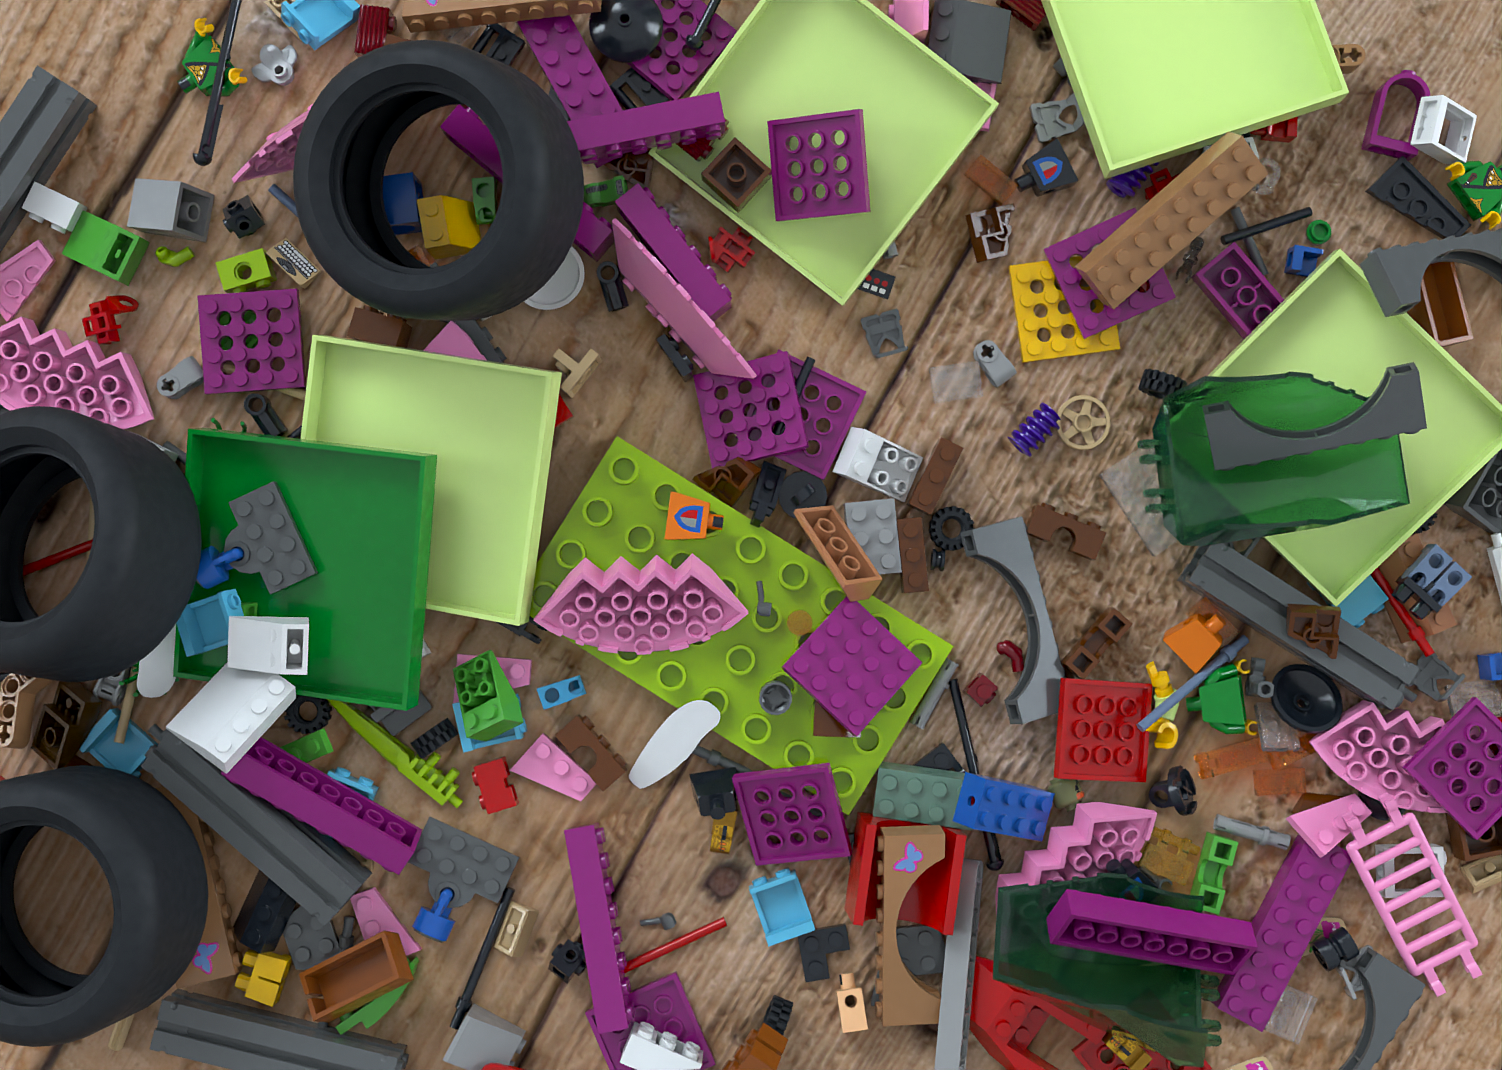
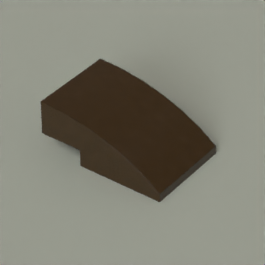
M59 681L53 703L43 704L31 749L53 769L65 767L87 739L103 702L79 682Z

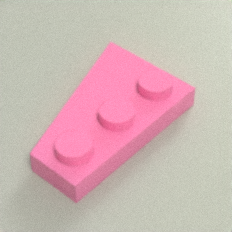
M457 654L456 667L479 655ZM496 657L512 689L530 684L532 660ZM456 683L453 703L459 702Z
M544 733L510 769L514 773L579 801H582L596 785L587 774V771Z
M375 887L356 893L351 897L350 900L364 940L382 931L399 933L406 955L422 949L410 936L404 924L400 923L392 912L391 907Z

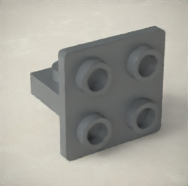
M419 688L417 706L407 711L370 706L374 711L370 716L376 723L381 721L389 733L395 736L432 709V705Z

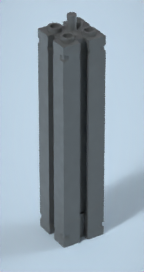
M38 65L33 71L32 77L27 80L0 121V253L28 212L22 209V206L34 181L45 186L89 119V114L93 113L97 107L95 103Z
M1217 538L1202 540L1193 554V559L1186 565L1177 579L1183 585L1190 587L1191 590L1305 663L1325 673L1362 699L1373 702L1377 708L1394 710V708L1401 705L1404 698L1411 703L1417 698V694L1405 686L1410 687L1414 684L1419 667L1407 662L1405 658L1340 618L1338 629L1340 639L1336 659H1331L1325 652L1317 648L1313 649L1307 646L1306 642L1289 636L1286 628L1288 604L1322 605L1231 547L1225 546Z
M156 724L148 730L160 743L158 746L156 744L153 745L144 756L147 759L141 767L148 773H152L158 782L311 915H315L317 920L324 926L345 906L372 874L369 869L361 866L360 862L332 837L321 834L315 827L306 822L298 821L289 812L275 808L266 799L254 796L243 786L228 781L221 774V769L169 730L165 729L163 731Z
M177 989L172 992L171 996L168 995L162 999L157 1020H159L158 1025L154 1030L150 1050L164 1051L166 1054L231 1070H403L406 1068L409 1054L405 1053L407 1048L405 1044H394L389 1040L352 1031H346L340 1035L337 1029L332 1026L323 1028L318 1026L316 1022L194 992L189 993L182 989Z

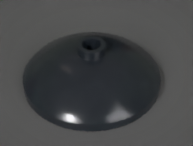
M601 0V12H593L590 15L589 31L594 45L604 56L616 62L631 63L644 59L656 49L663 33V19L661 11L654 0ZM622 17L629 18L627 23H622L620 20Z
M1293 664L1282 668L1274 676L1271 682L1274 685L1273 696L1270 697L1271 703L1279 717L1289 726L1301 732L1315 734L1329 730L1338 722L1343 709L1342 697L1336 684L1325 673L1309 665Z

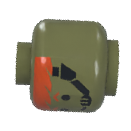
M1055 778L1049 781L1051 785L1047 791L1055 793L1053 803L1057 809L1066 808L1067 812L1073 810L1084 797V792L1077 779Z

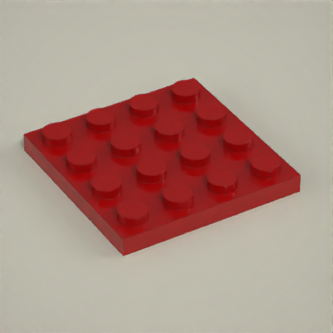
M1061 678L1054 778L1146 783L1149 732H1141L1136 724L1151 712L1153 685L1136 682Z

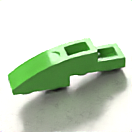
M325 728L279 747L305 763L334 751Z
M417 956L411 961L407 957L412 976L419 963ZM410 982L376 998L356 1011H351L339 1017L341 1021L335 1027L339 1034L342 1035L361 1021L366 1029L371 1027L389 1011Z

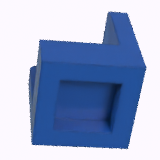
M1300 245L1292 246L1287 251L1284 273L1308 277L1316 269L1317 258L1323 255L1324 250Z
M1502 652L1477 655L1480 679L1490 681L1502 680Z

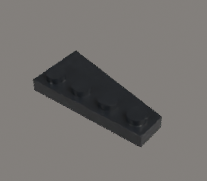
M1401 156L1365 191L1441 239L1452 235L1460 237L1472 226L1404 156Z

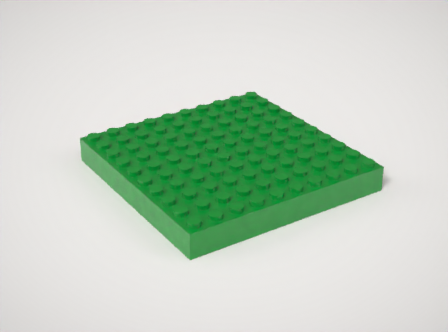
M211 428L188 429L185 477L191 487L198 508L201 524V550L214 546L220 553L224 552L226 538L233 529L239 526L228 502L275 481L281 490L318 571L317 574L277 593L270 594L260 572L248 574L233 568L229 570L228 580L209 589L201 587L196 581L188 604L214 596L221 591L236 589L241 602H258L257 616L309 617L307 675L279 674L295 686L296 695L404 711L417 706L419 701L437 455ZM176 624L173 677L209 682L228 662V645L187 657Z

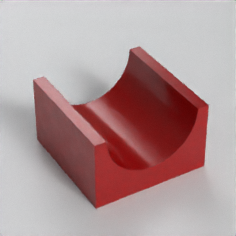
M857 812L844 908L853 925L863 926L865 921L876 919V908H880V899L877 900L876 884H880V876H877L876 860H880V852L877 851L876 837L880 836V827L924 826L930 824L875 817L872 813ZM941 826L945 833V858L930 866L915 880L902 901L897 920L926 925L938 930L943 935L953 936L967 835L961 829Z

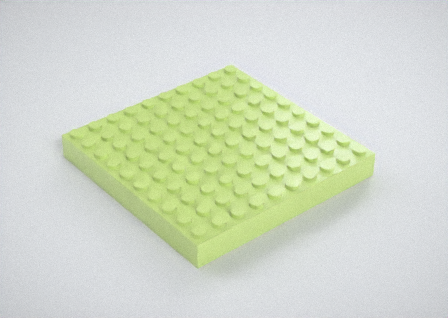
M760 0L690 95V97L719 92L724 117L729 121L727 134L721 140L716 139L712 145L714 150L706 160L702 158L701 161H696L675 143L672 144V147L663 150L653 147L648 154L844 306L991 117L999 103L868 0ZM863 109L871 212L776 221L772 175L768 182L739 213L702 181L701 173L734 137L771 169L767 121ZM840 130L835 134V142L841 145L844 142L845 136ZM818 133L812 138V144L815 148L821 144V136ZM795 136L789 142L791 150L794 151L799 145L798 139ZM843 156L837 160V167L842 171L847 164ZM820 159L814 163V170L817 173L823 170V162ZM794 162L791 171L793 175L797 176L800 173L801 167L798 162ZM842 182L839 185V193L845 196L849 188L846 182ZM820 184L816 188V195L820 199L823 198L826 191L825 187ZM800 187L795 188L793 196L797 201L801 200L803 196Z
M1041 0L1104 179L1214 144L1228 131L1242 135L1340 103L1349 93L1315 0Z
M1337 249L1152 431L1259 533L1330 604L1337 607L1502 449V405L1407 313L1385 317L1363 270L1341 249ZM1414 362L1418 368L1427 429H1422L1415 434L1402 433L1393 435L1385 440H1367L1360 445H1342L1334 450H1316L1309 455H1291L1279 461L1272 459L1261 461V463L1254 466H1236L1229 471H1215L1202 408L1203 405L1229 401L1237 411L1248 419L1270 428L1291 431L1314 429L1336 422L1359 408L1376 390L1387 367Z
M312 335L301 439L437 455L426 609L516 626L529 622L562 372L334 336Z

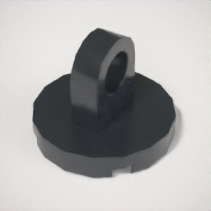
M806 471L795 472L786 477L779 494V504L783 511L795 519L796 517L793 513L795 509L825 506L827 500V491L823 481Z
M1181 765L1169 769L1168 780L1155 783L1149 791V799L1156 807L1168 808L1174 806L1176 811L1182 816L1192 815L1196 811L1197 801H1193V795H1196V787L1190 772L1186 768L1183 769ZM1156 791H1164L1168 795V799L1159 798Z

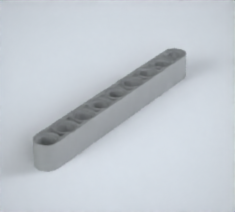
M963 858L953 936L947 935L934 1070H966L983 880V862L981 860Z

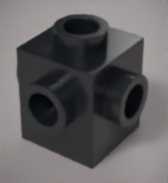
M249 195L239 200L231 201L222 209L225 219L222 221L230 233L235 232L239 239L254 234L258 228L265 225L261 212Z
M569 939L564 945L559 943L551 954L553 958L549 963L548 969L566 984L570 982L575 974L580 976L587 967L583 945L577 941L573 943Z

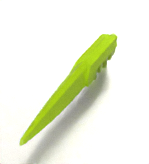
M327 699L345 721L372 748L440 805L443 806L448 801L458 808L462 804L463 800L454 794L460 785L453 783L460 772L452 767L447 775L444 776L442 770H437L434 766L441 758L438 753L433 752L427 760L421 759L418 754L415 756L411 748L404 745L349 702Z

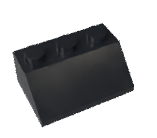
M261 870L258 871L233 926L234 933L239 942L260 954L275 951L296 905V901Z

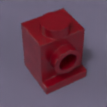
M979 672L963 691L982 707L993 700L998 687L984 674Z

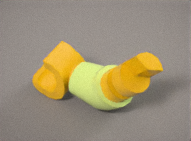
M1152 661L1146 665V669L1151 683L1155 687L1154 699L1156 708L1177 690L1169 683L1170 679L1167 671L1157 672L1155 663ZM1179 702L1145 730L1157 733V738L1154 741L1156 748L1169 749L1176 745L1178 731L1171 722L1174 721Z

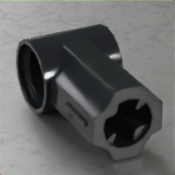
M609 261L601 263L596 272L608 311L613 312L629 307L617 266ZM610 267L614 269L615 275L612 279L605 280L602 278V271L605 268Z
M250 394L245 398V410L251 414L264 435L281 437L288 431L272 407L271 401L266 396ZM256 399H261L263 407L260 411L256 412L253 409V403Z

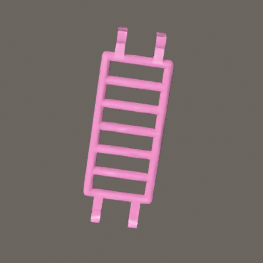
M1385 793L1378 798L1391 822L1365 834L1358 818L1354 817L1351 811L1342 815L1355 839L1346 845V850L1410 975L1416 977L1423 973L1429 988L1438 997L1446 993L1433 968L1459 956L1466 972H1469L1473 979L1483 975L1470 952L1471 949L1478 946V940L1415 815L1407 813L1402 816L1394 798ZM1406 825L1409 826L1414 835L1413 837L1363 861L1358 851L1359 849ZM1417 846L1420 847L1424 858L1374 882L1369 870ZM1430 867L1435 877L1434 879L1386 903L1384 902L1380 891ZM1440 887L1445 897L1444 900L1395 924L1390 912ZM1449 908L1451 909L1456 920L1408 944L1405 943L1401 932ZM1461 929L1466 939L1465 941L1416 965L1411 953Z

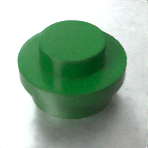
M1315 220L1308 225L1306 236L1313 244H1323L1331 237V227L1323 220Z

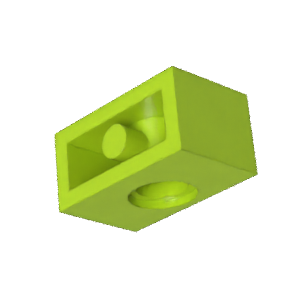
M261 248L215 262L223 290L227 293L248 292V289L254 287L257 289L267 288L271 286V282L277 281L271 258L266 254L267 251ZM251 268V276L248 279H243V272Z

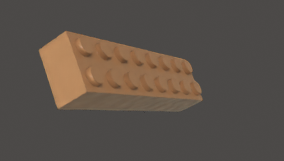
M1228 131L1081 260L1075 268L1099 300L1110 308L1115 309L1265 178L1268 172L1244 137Z

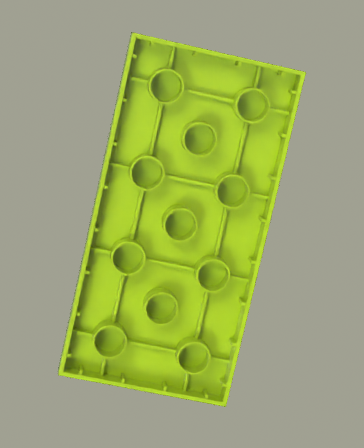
M616 436L536 564L530 616L534 618L566 576L585 557L605 572L620 556L638 570H641L658 555L676 570L693 553L718 575L748 610V614L731 628L712 635L711 639L705 642L701 640L689 644L688 648L672 652H670V649L653 651L651 654L637 655L636 652L599 651L598 647L586 644L581 646L576 644L575 640L563 637L678 709L692 701H708L720 712V721L712 730L773 769L830 763L842 812L849 815L954 646L872 595L869 599L857 601L908 648L922 664L861 731V737L813 736L814 698L781 667L846 597L842 588L828 567L764 527L760 526L758 528L751 525V519ZM671 491L709 502L711 504L709 514L724 515L722 530L707 529L706 539L665 540ZM757 581L763 582L764 602L772 603L769 617L760 616L757 613ZM772 680L785 683L792 694L790 708L780 715H771L765 712L759 702V692L762 686ZM812 786L804 787L813 794L817 793L816 789Z

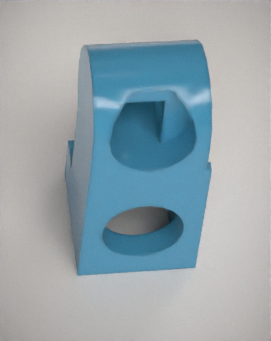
M580 675L537 688L544 710L587 694Z

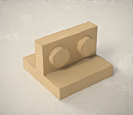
M558 349L553 355L557 361L555 365L568 376L560 388L569 397L573 398L603 361L599 354L590 349L578 364L562 350Z

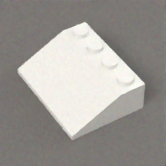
M227 662L166 726V729L227 774L296 699L295 686L279 674L227 667Z

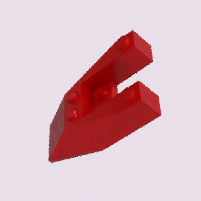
M976 956L969 1030L989 1055L1007 1070H1059L1027 1049L1050 1015L1097 1045L1112 1024L1105 1012L1048 975Z

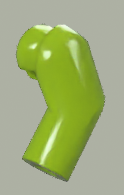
M161 246L155 252L162 264L172 267H178L195 257L194 252L189 246L179 252Z

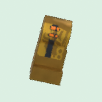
M738 808L734 812L725 813L722 819L713 820L710 852L729 855Z
M1115 1024L1102 1038V1041L1131 1070H1143L1152 1060L1143 1048Z

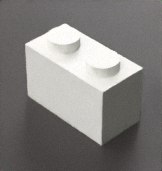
M35 181L22 206V209L30 212L28 217L42 224L44 220L52 223L51 228L65 234L66 230L72 232L82 211H87L88 209L79 202Z

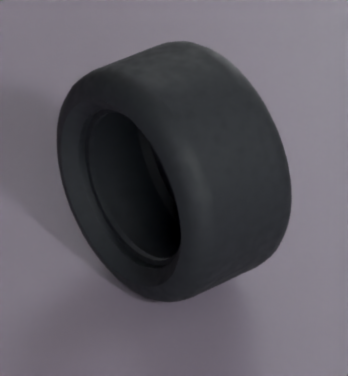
M412 40L388 44L358 57L333 77L321 91L304 121L294 157L293 189L297 215L309 247L328 275L349 294L375 309L399 317L425 320L470 321L497 315L519 305L540 290L556 273L565 260L579 228L584 200V176L580 153L571 128L562 112L538 84L511 66L464 46L445 41ZM463 104L472 109L482 119L495 140L503 171L502 196L496 217L482 240L461 258L449 264L432 268L411 255L394 234L384 207V172L394 144L408 126L432 110L449 105Z
M23 407L0 414V672L63 682L93 681L118 674L145 658L162 642L181 617L194 589L201 558L202 540L198 508L191 487L178 465L170 456L152 442L129 431L78 412L58 407ZM82 478L88 488L94 507V536L89 558L78 582L67 597L52 610L39 616L28 599L23 578L24 553L33 523L47 501L68 483Z
M88 765L68 766L0 781V1041L29 1047L55 1046L74 1042L145 1009L163 996L177 982L192 961L203 935L208 912V880L204 859L192 829L179 810L160 791L134 775L116 769ZM44 826L65 832L82 843L97 859L111 889L114 909L112 934L103 958L90 975L66 971L45 959L29 942L18 920L14 903V880L17 866L30 840Z

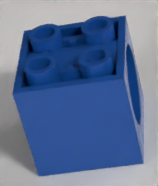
M413 172L386 175L383 178L384 207L395 235L422 232L417 199L423 198L422 183Z

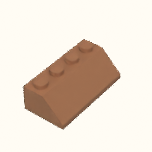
M834 506L795 509L793 513L801 528L849 601L869 599L883 579Z
M1417 533L1412 534L1378 566L1393 590L1398 586L1395 581L1422 554L1421 551L1424 547ZM1410 597L1403 604L1416 625L1421 626L1425 632L1424 637L1437 634L1457 625L1448 603L1443 605L1438 613L1431 612L1422 620L1415 618L1409 611L1417 602L1413 597ZM1387 600L1383 604L1400 643L1412 641L1407 634L1409 631Z

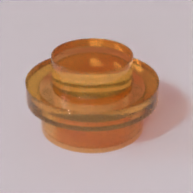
M797 610L789 615L787 626L793 634L804 635L812 627V618L807 612Z

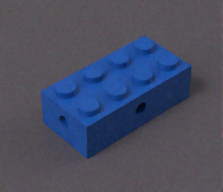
M965 772L953 821L975 830L1042 841L1055 793L1031 785Z

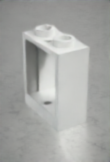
M1444 95L1421 97L1410 145L1443 164L1466 163L1477 115ZM1444 118L1451 121L1445 146L1438 143Z
M1397 844L1375 845V856ZM1429 844L1444 872V865L1447 862L1446 852L1440 845ZM1417 846L1403 854L1423 853L1420 847ZM1394 858L1376 867V881L1395 872ZM1431 871V880H1432V879H1434L1435 877H1434V875H1433V873H1432V871ZM1395 884L1380 891V894L1384 898H1396L1412 889H1395ZM1439 887L1421 897H1444Z

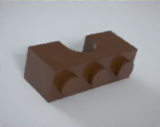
M942 437L938 439L925 471L916 484L907 506L928 516L932 514L963 451V447Z
M1042 502L1041 506H1033L1026 524L1027 535L1044 542H1049L1057 528H1064L1070 533L1072 538L1068 551L1088 560H1096L1106 532L1100 530V525L1087 521V524L1077 521L1078 516L1068 512H1064V515L1055 512L1056 507Z
M922 517L897 519L902 570L900 572L902 593L929 591Z
M1108 607L1061 660V664L1078 679H1085L1100 662L1099 658L1111 644L1117 643L1132 626V623L1114 607Z
M579 714L557 732L555 736L570 754L581 746H588L595 751L597 756L596 764L587 774L604 791L627 771L625 768L627 763L619 753L613 754L608 748L611 744L602 734L598 736L595 733L593 722L586 715L582 717Z

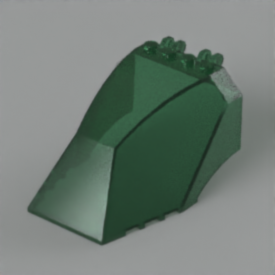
M1289 371L1282 374L1246 377L1204 376L1165 396L1152 428L1153 439L1137 442L1139 449L1155 448V455L1146 454L1140 456L1139 462L1148 465L1156 464L1159 488L1146 489L1143 491V495L1147 498L1161 497V504L1153 503L1146 505L1145 512L1162 513L1164 527L1182 545L1208 546L1327 527L1408 505L1410 500L1400 436L1397 434L1385 440H1367L1360 445H1342L1334 450H1316L1309 455H1291L1279 461L1272 459L1261 461V463L1254 466H1236L1229 471H1215L1202 408L1203 405L1229 401L1242 415L1258 424L1292 431L1314 429L1336 422L1359 408L1369 397L1356 394V390L1351 388L1346 390L1335 386V382H1324L1316 379L1310 373Z
M1097 873V876L1080 879L1078 876H1074L1072 880L1060 882L1047 880L1046 884L1032 886L1026 883L998 887L993 980L1046 1000L1073 1017L1102 1031L1154 1051L1178 1066L1203 1067L1206 1046L1217 1047L1222 1044L1220 1035L1208 1034V1032H1219L1221 1029L1220 1022L1202 1019L1201 999L1204 1001H1218L1220 998L1218 990L1201 988V986L1215 988L1220 985L1218 976L1201 974L1199 969L1050 944L1046 920L1066 889L1146 902L1148 904L1168 906L1203 913L1204 896L1187 895L1154 888L1128 878V874Z

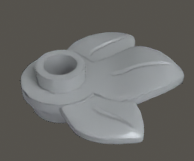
M273 44L264 45L260 51L261 63L251 69L253 75L261 82L273 81L277 85H289L294 79L293 66L297 61L296 50L292 45L285 47L282 51Z

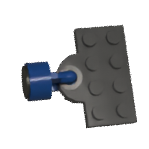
M273 481L228 502L239 526L233 529L226 538L224 552L220 553L214 546L201 550L196 581L201 587L209 589L228 580L229 570L233 568L248 574L260 572L269 593L274 594L318 573L277 482Z
M429 817L408 863L430 872L428 886L435 902L432 909L421 906L413 923V930L437 942L443 943L447 941L456 922L449 917L452 908L465 905L472 900L475 894L499 903L520 857L433 817Z

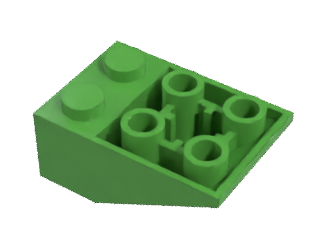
M83 210L62 254L129 286L150 242Z
M488 650L453 669L466 738L488 741L523 723L519 700L492 650Z

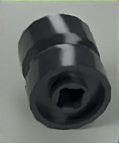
M1342 926L1330 932L1328 939L1323 936L1311 943V948L1317 960L1327 972L1339 967L1341 960L1348 962L1360 955L1355 941Z

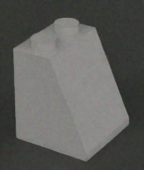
M135 178L127 227L149 234L206 242L214 194L181 181Z
M474 1003L465 1016L443 1061L466 1070H481L488 1063L514 1066L515 1062L511 1061L515 1052L520 1054L527 1041L523 1039L526 1031Z

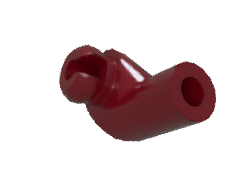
M1010 640L999 642L997 644V652L1000 655L1005 654L1011 658L1012 672L1023 671L1024 660L1021 648Z

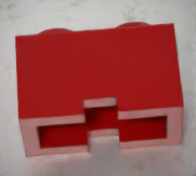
M505 756L477 764L473 767V782L475 786L479 785L482 794L479 795L480 805L483 810H487V814L519 804L514 784H508L507 777L511 773Z

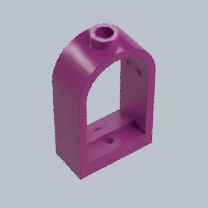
M1402 70L1400 74L1393 76L1378 88L1373 98L1362 150L1398 159L1404 156L1408 161L1417 156L1419 149L1413 147L1410 143L1421 97L1430 96V90L1424 80L1416 75V72ZM1391 85L1407 87L1416 98V110L1408 142L1377 135L1387 91Z

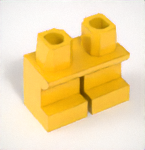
M248 950L244 955L242 964L254 968L252 975L243 972L239 973L235 987L246 992L244 997L273 1007L279 1002L285 979L292 963L291 955H280L272 952L260 954L254 950Z

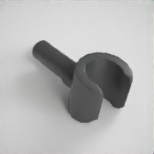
M757 581V613L760 616L769 617L772 603L764 602L763 582Z
M1143 864L1139 867L1142 872L1154 881V884L1161 892L1167 893L1161 888L1163 882L1167 881L1173 885L1170 879L1163 875L1158 876Z
M666 913L653 919L640 920L641 926L661 923L664 930L671 929L677 924L672 913Z

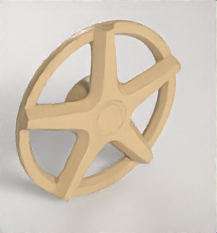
M1087 395L1074 396L1065 401L1057 412L1060 419L1063 414L1073 423L1063 434L1060 420L1057 421L1060 427L1057 433L1061 441L1071 448L1077 450L1095 448L1106 439L1111 425L1109 412L1105 405L1094 397ZM1085 399L1080 413L1066 408L1073 401ZM1092 401L1101 407L1106 418H1096L1090 415ZM1106 425L1102 437L1094 442L1091 428ZM1080 432L1087 445H1077L1068 439Z

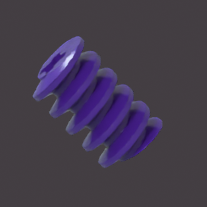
M1159 162L1153 163L1151 165L1158 166ZM1147 165L1113 176L1112 179L1106 182V185L1119 197L1125 198L1126 195L1134 197L1135 192L1132 190V187L1140 189L1142 186L1138 179L1145 182L1147 177L1144 175V172L1151 174L1153 169Z
M1043 402L1039 405L1041 411L1035 409L1032 412L1034 418L1028 416L1026 418L1027 425L1024 423L1019 424L1020 431L1013 430L1011 432L1013 438L1008 437L1009 441L1028 457L1032 456L1029 450L1030 447L1035 450L1039 449L1036 443L1037 440L1045 443L1043 435L1046 434L1050 437L1053 435L1050 430L1051 427L1057 430L1060 429L1057 423L1058 420H1061L1051 407Z

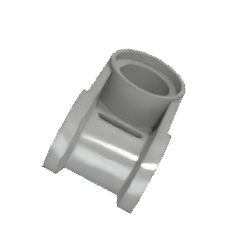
M986 340L974 348V359L995 388H998L1017 374L1012 363L1003 355L994 342ZM983 349H990L991 352L988 353L989 357H983L981 355Z
M194 356L187 357L158 379L157 389L159 393L168 398L179 399L204 382L203 369ZM171 382L174 383L172 386L174 390L172 392L169 391V384Z
M131 667L122 671L121 675L115 674L99 679L94 687L93 694L97 698L101 697L111 701L112 705L118 706L124 699L127 684L119 685V681L129 678Z

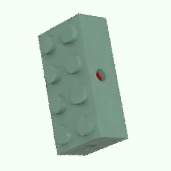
M882 761L878 770L873 816L972 830V828L953 821L965 773Z

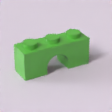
M1206 832L1188 904L1196 909L1220 914L1225 890L1222 887L1223 875L1227 866L1233 865L1238 846L1237 841L1229 837Z

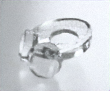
M1262 158L1259 161L1263 166H1270L1273 170V175L1271 178L1265 179L1262 185H1255L1252 190H1256V193L1270 195L1273 193V187L1280 178V166L1274 159Z

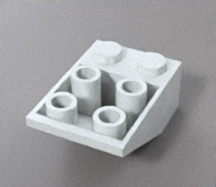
M851 427L832 472L901 502H905L923 457L866 429Z
M229 616L227 667L274 674L307 675L309 617Z
M635 1022L623 1048L620 1063L636 1070L700 1069L702 1066L703 1051L700 1050L699 1045L687 1041L683 1043L677 1040V1036L664 1031L662 1034L655 1031L654 1026L649 1023L640 1022L639 1024Z

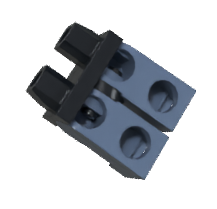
M1427 544L1423 548L1422 554L1395 581L1398 586L1391 594L1401 604H1405L1410 597H1413L1417 602L1409 611L1415 618L1420 620L1424 619L1431 612L1438 613L1442 606L1472 578L1457 562L1452 561L1453 559L1437 544Z

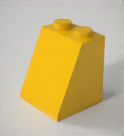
M444 195L417 199L425 249L435 260L467 254L481 241L473 202Z

